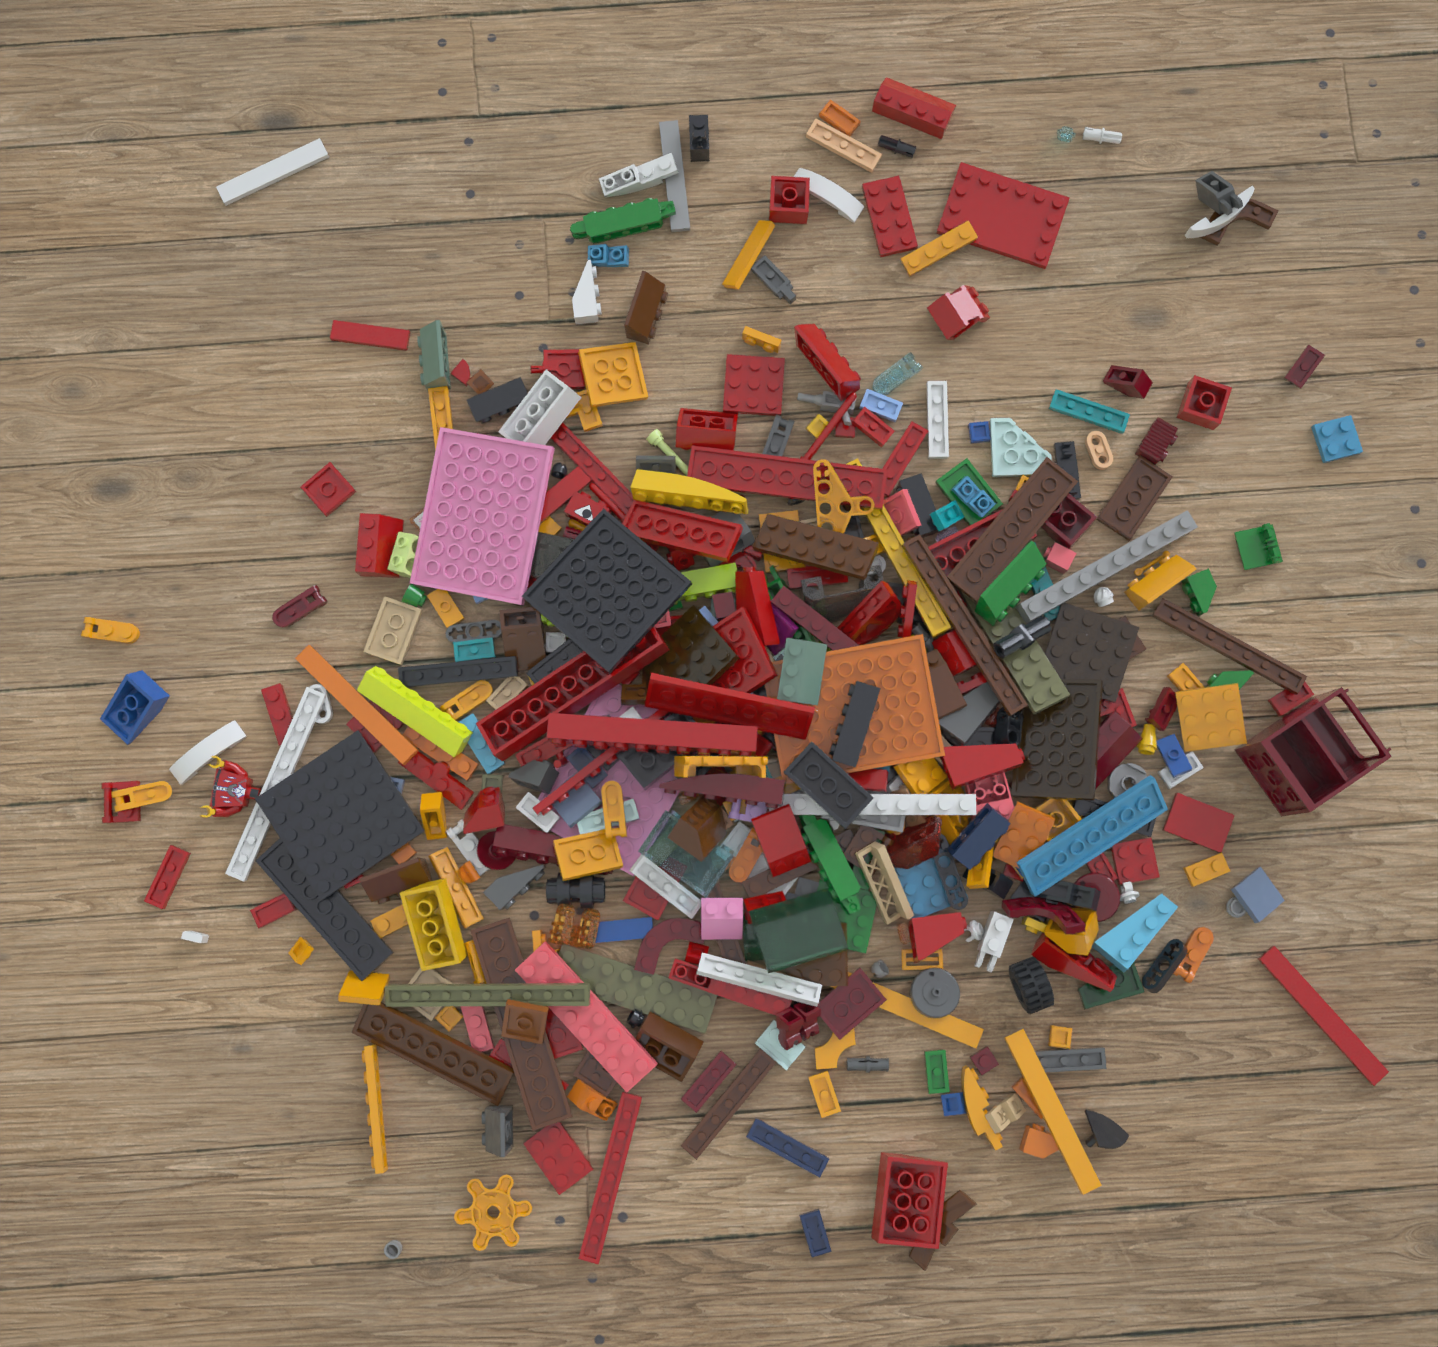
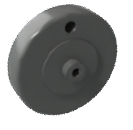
M929 968L920 972L913 979L910 987V998L913 1006L920 1014L928 1018L937 1019L945 1017L955 1010L960 999V988L956 979L946 970Z

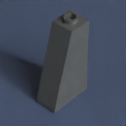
M988 682L964 696L967 703L966 707L939 719L941 735L954 745L966 746L1000 704Z

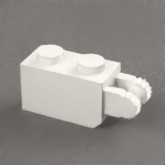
M990 911L984 928V934L978 944L977 950H979L975 961V967L980 968L985 953L991 955L987 964V971H993L997 958L1001 956L1014 919Z

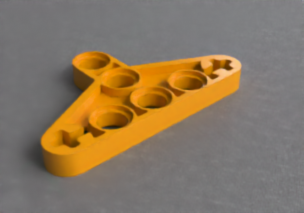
M820 459L814 464L817 527H821L822 524L827 522L832 525V531L844 533L851 516L866 515L873 511L874 501L869 496L850 497L828 460ZM820 463L828 466V470H825V477L829 475L830 480L822 479L817 481V477H821V471L817 470ZM827 483L830 487L827 494L820 493L818 490L819 484ZM862 500H869L871 502V508L868 511L861 510L859 505ZM848 501L851 504V510L849 512H842L840 510L841 502ZM822 503L830 504L831 511L828 514H823L820 511Z

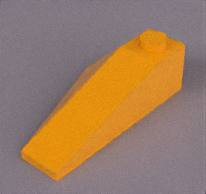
M946 778L928 794H964L962 787L952 790L948 778ZM926 815V817L946 837L951 845L969 824L968 818L970 815Z

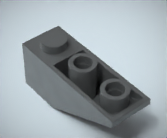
M540 865L499 877L483 893L499 910L504 908L508 910L516 902L514 900L519 894L521 896L524 895L531 888L529 884L534 879L538 881L545 874L543 870L546 866Z

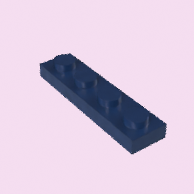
M755 1118L746 1135L750 1140L819 1178L829 1161V1157L758 1118Z

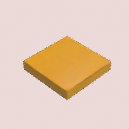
M349 970L338 995V1001L380 1005L385 993V986L390 981V974L372 973L361 981L353 971Z

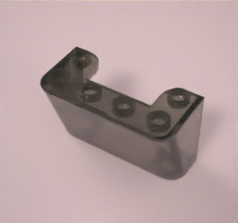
M881 565L870 567L869 572H874L871 575H867L865 580L860 579L859 589L825 596L821 576L801 580L799 585L800 599L830 623L843 621L879 582L883 581ZM815 583L818 585L819 590L814 587H807V585Z

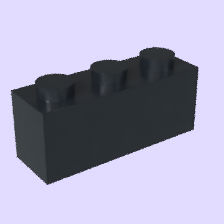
M518 377L466 400L475 421H480L482 424L492 420L491 416L496 413L501 416L510 412L509 408L515 405L518 407L528 393L521 377Z
M922 473L900 480L896 492L903 489L908 490L921 523L920 527L912 530V534L916 536L920 534L924 538L940 532L933 524L930 516L936 509Z

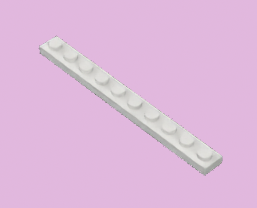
M306 687L260 795L293 774L325 701L326 694ZM257 802L225 873L243 882L249 876L271 825Z
M784 794L783 805L778 804V808L790 804L794 815H829L807 794ZM870 794L874 799L859 814L976 815V794ZM769 807V812L777 808Z

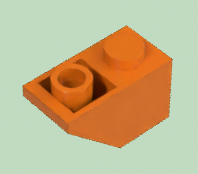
M579 1079L567 1095V1098L579 1109L605 1121L608 1120L618 1104L610 1097L606 1098Z
M1035 1123L1032 1126H1025L1019 1148L1022 1152L1039 1158H1045L1059 1150L1052 1134L1044 1131V1126Z

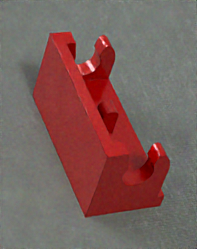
M783 891L743 899L744 917L748 924H752V917L778 911L783 912V917L788 916V903Z

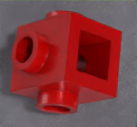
M668 548L669 553L666 554L668 562L671 565L674 564L678 571L687 569L695 564L693 556H696V554Z

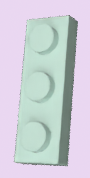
M634 799L624 801L626 823L640 819ZM603 808L590 812L577 823L580 834L605 829ZM612 822V827L618 826L619 822Z

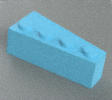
M1160 894L1096 940L1092 947L1124 973L1178 906L1163 894Z

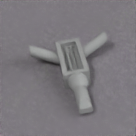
M823 391V395L798 393L797 398L799 401L811 402L821 406L820 410L835 413L846 400L840 401L834 392ZM855 401L842 417L845 425H852L849 415H853Z

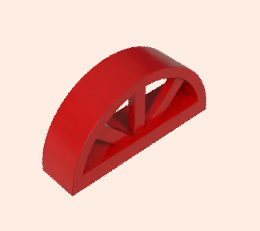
M880 581L837 628L861 646L881 635L894 623L900 613L901 603L890 585Z

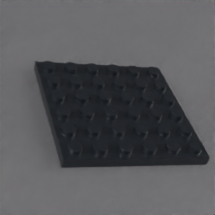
M603 508L529 587L522 597L610 674L689 589L692 582Z
M359 730L255 798L321 901L425 832L416 815Z

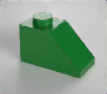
M1248 670L1224 671L1217 675L1214 673L1206 681L1208 683L1206 687L1238 683L1240 690L1254 672Z

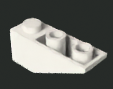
M591 260L587 261L572 298L576 325L599 322L598 315H602L601 305L596 302V297L599 296L598 285H594L597 271L596 266L592 267Z

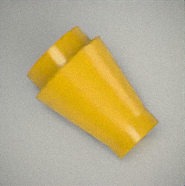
M1144 724L1141 733L1143 739L1137 745L1138 752L1144 755H1153L1155 750H1157L1156 727L1152 724Z

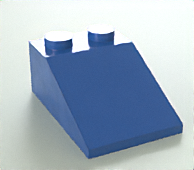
M143 670L126 674L100 720L129 745L158 715L170 695Z

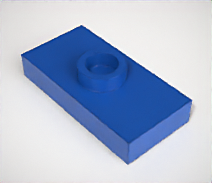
M1175 734L1156 741L1157 748L1173 778L1192 771V766Z

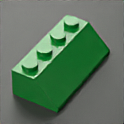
M1032 540L980 595L974 612L992 626L997 621L1001 623L1008 615L1007 610L1010 607L1014 609L1021 600L1019 597L1022 594L1027 595L1033 587L1031 584L1035 580L1039 581L1045 574L1043 570L1047 563Z

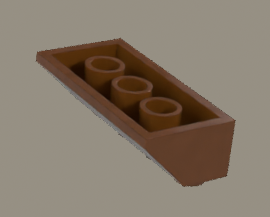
M705 795L678 820L667 837L701 862L727 834L721 806L714 799L704 798Z

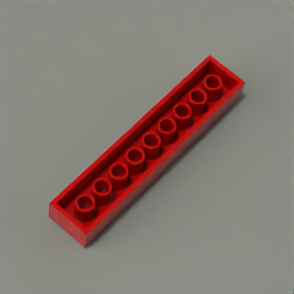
M654 626L610 674L583 651L478 721L476 725L493 755L504 761L547 732L549 713L575 714L670 649Z
M549 713L547 739L556 747H566L567 744L575 745V748H587V745H593L595 749L607 750L609 746L616 748L618 751H628V748H635L637 752H648L649 749H655L657 753L669 754V750L676 751L679 755H690V752H697L698 756H710V753H716L718 756H731L732 754L739 755V757L756 756L758 726Z

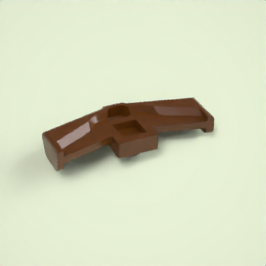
M961 1190L944 1201L940 1243L943 1246H946L959 1230L953 1223L977 1205L973 1199ZM912 1247L909 1257L926 1271L935 1249Z

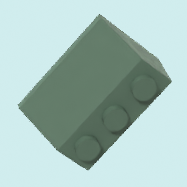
M435 320L421 328L420 336H417L418 347L422 350V355H419L420 366H423V373L420 374L421 384L425 385L427 391L428 388L448 386L451 389L447 335L440 320Z
M786 638L777 699L818 705L827 644Z

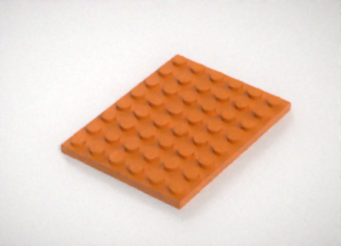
M923 634L826 652L818 705L798 703L815 707L806 740L774 734L782 780H786V784L794 782L784 774V771L811 741L828 757L832 758V755H829L832 743L836 744L838 735H835L838 723H843L845 716L841 715L845 703L849 704L851 696H848L850 685H855L856 681L881 689L856 768L834 761L846 773L945 756ZM783 660L772 662L778 676L765 684L766 694L769 698L777 699Z

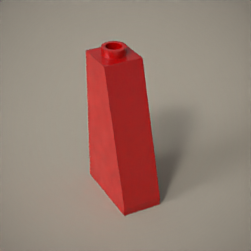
M743 567V571L735 572L736 610L741 607L747 608L764 646L780 644L764 571H755V567Z
M1017 744L944 747L945 756H940L952 790L1021 767L1024 763L1023 760H1025L1024 753L1021 748L1018 749Z

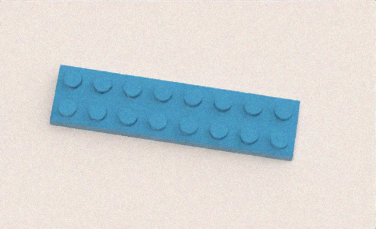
M1149 775L1016 862L1031 894L1036 897L1167 811V805L1156 779Z

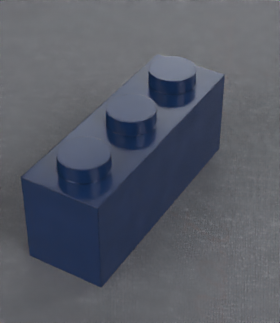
M987 803L947 850L954 858L971 870L973 866L979 864L981 857L993 848L995 841L1007 832L1011 823Z

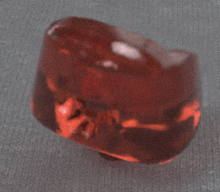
M999 707L995 708L990 718L985 721V724L989 727L996 728V716L1000 709Z

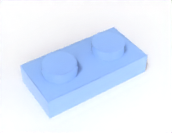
M867 389L859 409H863L865 406L873 414L896 422L903 403Z

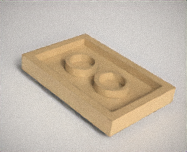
M384 596L363 652L402 666L423 610Z

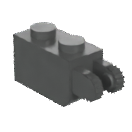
M1210 171L1195 180L1198 199L1218 214L1224 213L1229 215L1232 213L1233 207L1237 209L1243 207V202L1235 194L1232 184L1215 172Z

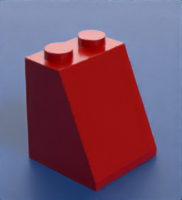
M961 912L912 918L908 922L914 963H919L964 934L967 924Z

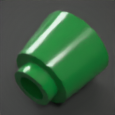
M410 584L401 602L414 607H422L427 596L415 584Z

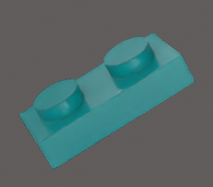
M956 500L930 514L933 524L937 527L938 531L964 518Z
M493 637L453 642L455 662L496 658Z

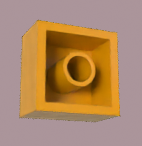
M1046 799L1034 808L1055 818L1045 843L1082 820L1066 799Z

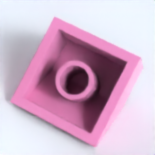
M701 898V940L742 939L743 898Z

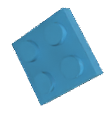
M1351 415L1318 423L1311 427L1323 463L1363 452Z

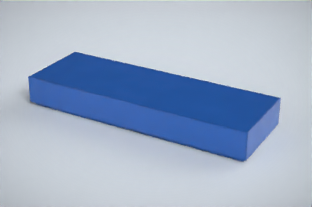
M652 917L592 922L593 943L643 939L647 932L653 928Z

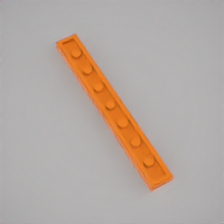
M310 644L295 658L403 765H406L419 751Z

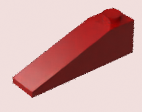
M1041 933L1031 953L1038 961L1049 968L1109 992L1113 990L1117 976L1100 958H1095L1090 952L1088 955L1067 953L1048 938L1045 933Z

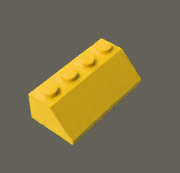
M446 878L426 882L400 892L421 971L461 963L467 957V952Z

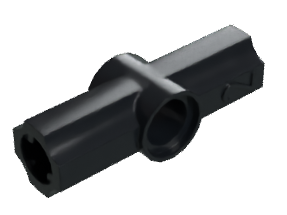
M1040 616L1026 625L1023 623L1017 626L1007 636L1002 637L993 644L994 652L998 657L1004 659L1019 649L1022 651L1028 648L1036 639L1051 631L1050 621L1047 617Z

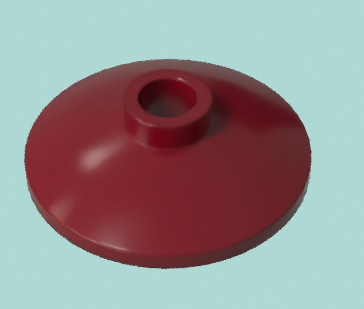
M496 831L488 832L481 837L477 844L476 852L479 861L491 870L508 868L513 864L516 857L495 856L492 853Z

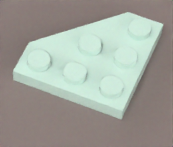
M991 418L989 420L992 477L1031 476L1046 457L1052 460L1051 454L1047 450L1042 449L1036 443L1037 441L1027 432H1023L1011 418Z

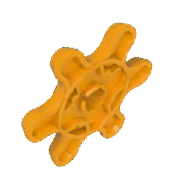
M502 1175L498 1180L497 1186L493 1189L485 1188L477 1178L471 1179L467 1184V1190L473 1197V1203L469 1208L458 1209L454 1214L456 1223L460 1225L470 1223L476 1228V1235L472 1243L473 1247L478 1251L486 1249L489 1240L494 1236L501 1237L505 1244L510 1247L516 1246L519 1242V1234L513 1226L514 1221L518 1217L528 1216L532 1211V1205L527 1200L517 1202L511 1198L510 1191L514 1180L510 1175ZM489 1207H497L500 1211L499 1216L491 1217L488 1214Z

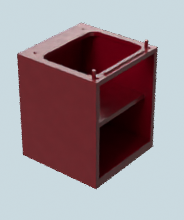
M1340 687L1311 697L1249 739L1247 744H1242L1234 749L1281 817L1312 812L1392 757L1389 753L1391 748H1385L1382 741L1347 695L1349 689L1344 690ZM1334 697L1342 699L1374 743L1379 754L1370 756L1360 754L1325 703Z

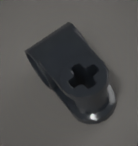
M1002 707L996 716L995 744L1019 745L1024 716L1019 711L1008 716Z

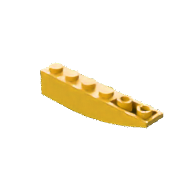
M637 469L630 487L633 500L732 512L735 514H748L746 498L715 484L692 477Z

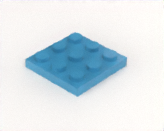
M940 844L936 845L939 850L935 852L936 856L947 852L946 849L941 850ZM929 848L892 863L914 916L912 918L925 917L950 907ZM941 856L938 862L941 867L946 868L950 860L947 856ZM953 875L947 876L945 880L949 887H954L957 883ZM960 888L949 890V894L954 893L956 897L953 900L954 904L963 901V898L957 895V891H960Z

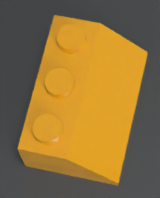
M1177 554L1172 558L1166 556L1158 562L1161 566L1156 569L1151 567L1143 573L1145 576L1139 581L1136 578L1127 585L1129 589L1124 593L1139 611L1196 570L1195 566Z

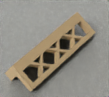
M873 842L856 852L855 855L884 922L888 925L900 917L907 920L914 916L885 845ZM871 851L873 858L871 864H867L864 861L863 855ZM874 869L880 872L878 882L873 881L871 877ZM882 886L888 890L886 899H882L879 896ZM889 904H892L897 912L888 917L887 909Z

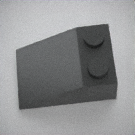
M513 1105L487 1106L485 1111H482V1124H485V1133H482V1145L485 1146L486 1152L499 1157H506L513 1148Z

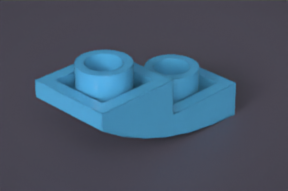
M607 244L589 245L588 260H591L592 266L629 267V248L627 245L608 247Z
M964 476L951 489L965 505L981 518L996 504L968 476Z

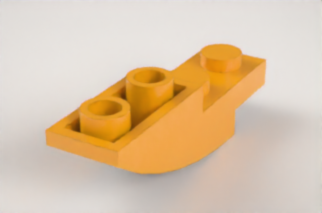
M965 1065L962 1067L961 1090L964 1095L966 1114L975 1134L979 1136L984 1133L992 1148L996 1151L1003 1147L1000 1142L1003 1138L1000 1133H994L985 1117L988 1111L982 1110L989 1105L986 1100L989 1098V1095L984 1087H979L977 1083L979 1077L973 1068L969 1069Z

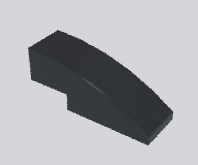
M1059 881L1036 897L1097 911L1101 891L1091 887Z

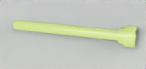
M658 429L654 430L646 440L652 446H658L667 456H676V466L687 476L688 466L663 441V434Z

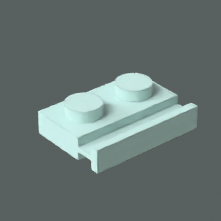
M773 1020L755 1044L787 1070L805 1049V1046L800 1043L793 1045V1048L785 1050L778 1040L779 1029L777 1028L776 1021Z

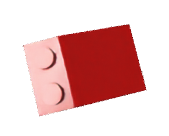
M790 804L751 819L765 861L773 877L811 862Z

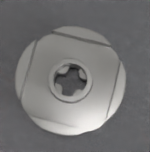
M1132 763L1119 765L1108 777V792L1113 798H1116L1128 790L1125 788L1124 780L1130 778L1134 786L1147 777L1145 770Z

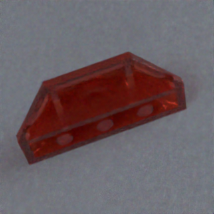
M930 815L924 818L926 820L925 823L912 827L908 826L901 834L896 835L893 845L887 849L893 867L910 869L939 855L942 819L935 815Z

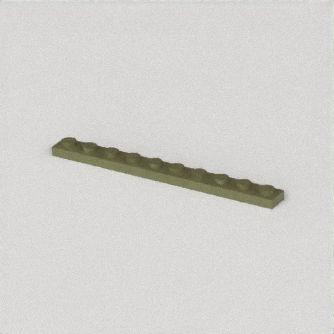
M590 983L387 984L385 986L386 1007L506 1006L507 999L540 1006H589L591 1004Z

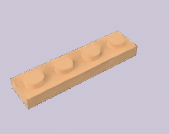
M818 119L814 120L806 134V138L873 173L882 157L881 153Z

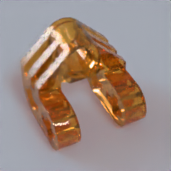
M560 904L556 910L555 919L551 923L553 929H550L549 934H551V938H548V942L585 949L593 948L600 922L599 911L596 909H585L579 926L573 924L574 907L568 904Z

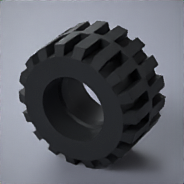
M1032 956L1009 965V977L1021 1006L1028 1014H1033L1054 1005V994L1042 965L1035 957Z

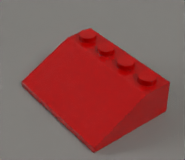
M881 1152L871 1238L880 1244L939 1249L948 1162Z

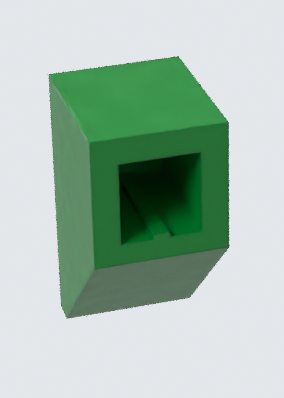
M1209 568L1181 581L1182 590L1185 595H1188L1191 601L1190 607L1197 614V617L1208 611L1217 588Z

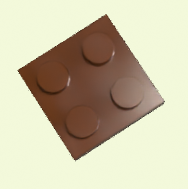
M507 999L501 1036L542 1044L549 1007Z

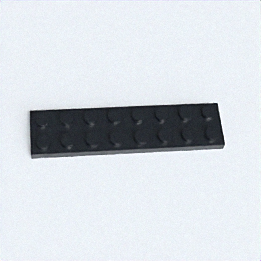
M278 839L255 860L361 981L371 975L394 953L339 890L323 901L320 900L281 839Z

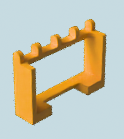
M674 756V777L696 776V766L734 767V774L766 778L768 758L752 756Z

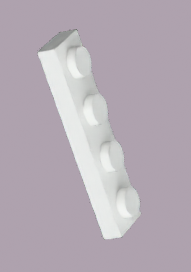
M927 381L928 459H948L947 381Z
M641 854L629 870L692 919L700 909L701 900L644 855Z

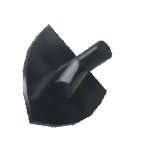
M1085 1110L1093 1133L1085 1141L1088 1147L1097 1144L1100 1148L1116 1149L1126 1143L1129 1134L1117 1123L1103 1114Z

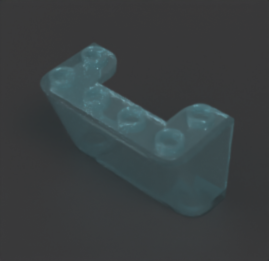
M665 810L638 852L708 898L736 857L733 856L734 851L724 844L722 847L717 845L702 862L667 838L682 816L674 810L670 813Z

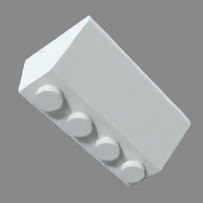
M545 370L498 432L506 439L545 445L582 397L549 371Z

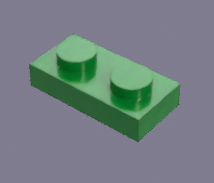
M946 1050L924 1051L928 1093L950 1092Z

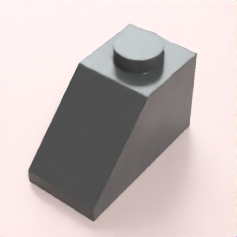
M533 760L511 772L508 777L519 786L549 794L559 772L553 768L554 765L549 761L543 760L540 762Z

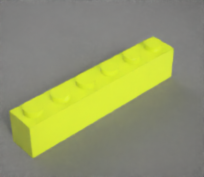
M377 666L366 671L357 689L365 697L453 757L464 751L473 734L464 724L458 723L448 713L442 712L432 702L426 701L416 691L410 690L400 680L394 679L384 669Z

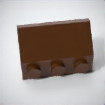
M646 271L641 273L624 326L626 338L649 345L650 339L655 337L657 329L655 324L656 321L661 319L662 310L660 309L662 303L665 304L667 301L668 292H666L664 283Z
M419 857L359 879L370 901L378 902V905L390 901L389 897L397 895L398 898L401 897L400 892L433 881L426 859Z
M649 1012L635 1038L656 1060L658 1064L655 1068L680 1082L684 1080L704 1041L696 1036L691 1035L652 1012Z

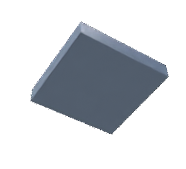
M586 781V784L577 791L575 789L571 790L568 793L569 797L562 803L557 801L553 804V807L570 828L602 804L600 798Z
M1261 867L1256 868L1231 889L1254 923L1263 920L1285 901Z

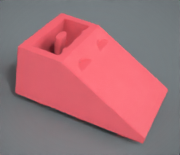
M1005 772L965 785L966 794H976V815L988 803L1007 820L1009 819L1014 805ZM970 815L971 821L976 815Z

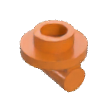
M470 860L460 866L459 876L465 883L471 884L481 878Z

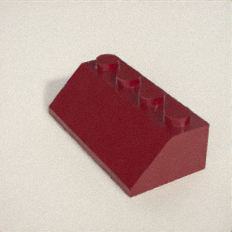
M1113 711L1100 724L1095 789L1143 739L1131 725Z

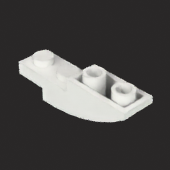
M669 153L637 167L633 164L601 177L599 181L604 196L612 197L663 183L662 179L679 172L673 154Z

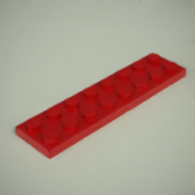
M651 673L644 706L731 725L758 726L757 730L802 740H806L815 707L655 673Z

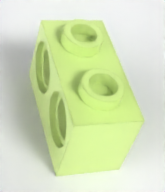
M398 532L387 570L400 576L411 578L418 536Z

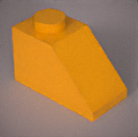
M442 792L421 794L420 814L427 840L447 838L446 811Z

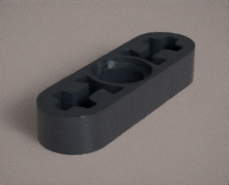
M1173 939L1169 941L1144 975L1142 984L1150 993H1158L1162 990L1187 955V947L1181 940ZM1174 948H1180L1179 951H1173ZM1169 962V967L1166 970H1160L1162 963ZM1151 981H1156L1154 985L1150 984Z

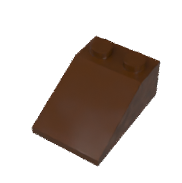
M935 649L926 654L938 719H941L966 707L967 703L947 663L938 650Z

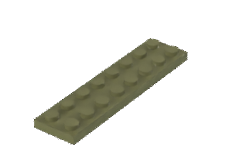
M956 587L992 647L997 640L1007 636L1017 626L1023 623L1026 625L1017 609L1010 607L1007 610L1008 615L1001 623L997 621L992 626L974 612L977 603ZM1037 640L1022 651L1019 649L1004 659L999 657L1033 714L1070 696V693Z
M562 943L559 956L584 983H590V990L600 1000L631 1010H642L643 1014L646 1015L652 1012L668 1022L706 1033L717 995L669 979L660 974L654 973L653 975L636 971L632 965Z

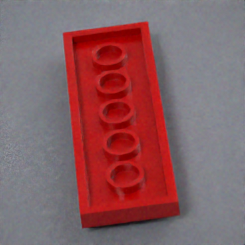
M633 500L622 523L643 542L724 562H729L743 530L741 524L638 500Z

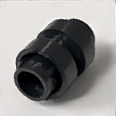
M558 872L557 878L547 879V903L558 904V909H571L572 903H580L581 909H594L595 903L605 902V878L594 877L593 874L563 881L561 873Z

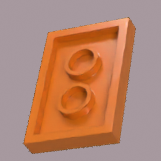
M1017 801L1008 819L1011 824L1007 832L1000 836L993 851V857L1019 868L1016 862L1044 845L1055 822V818Z

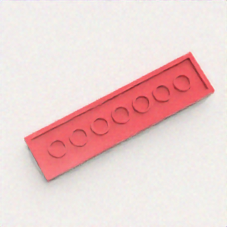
M546 941L515 969L526 983H584ZM591 990V1004L589 1006H548L626 1092L632 1089L657 1066L656 1060Z

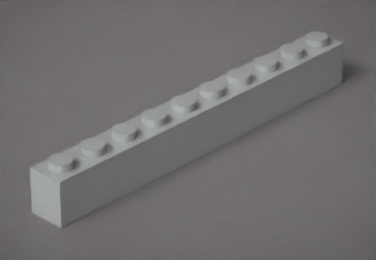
M1187 510L1023 601L1015 608L1025 623L1028 624L1187 535L1198 526Z

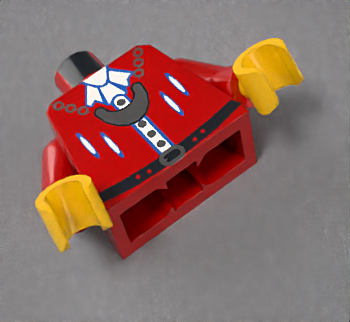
M212 755V758L217 759V763L215 765H208L217 769L210 806H201L200 808H206L208 813L207 815L199 816L201 818H207L211 815L213 817H230L241 812L243 807H248L249 800H255L260 795L262 789L252 787L253 779L248 778V772L239 764L227 760L221 761L218 756Z

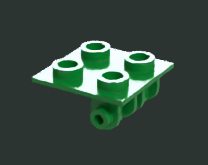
M1267 523L1263 524L1262 527L1234 532L1244 570L1283 562L1273 524Z

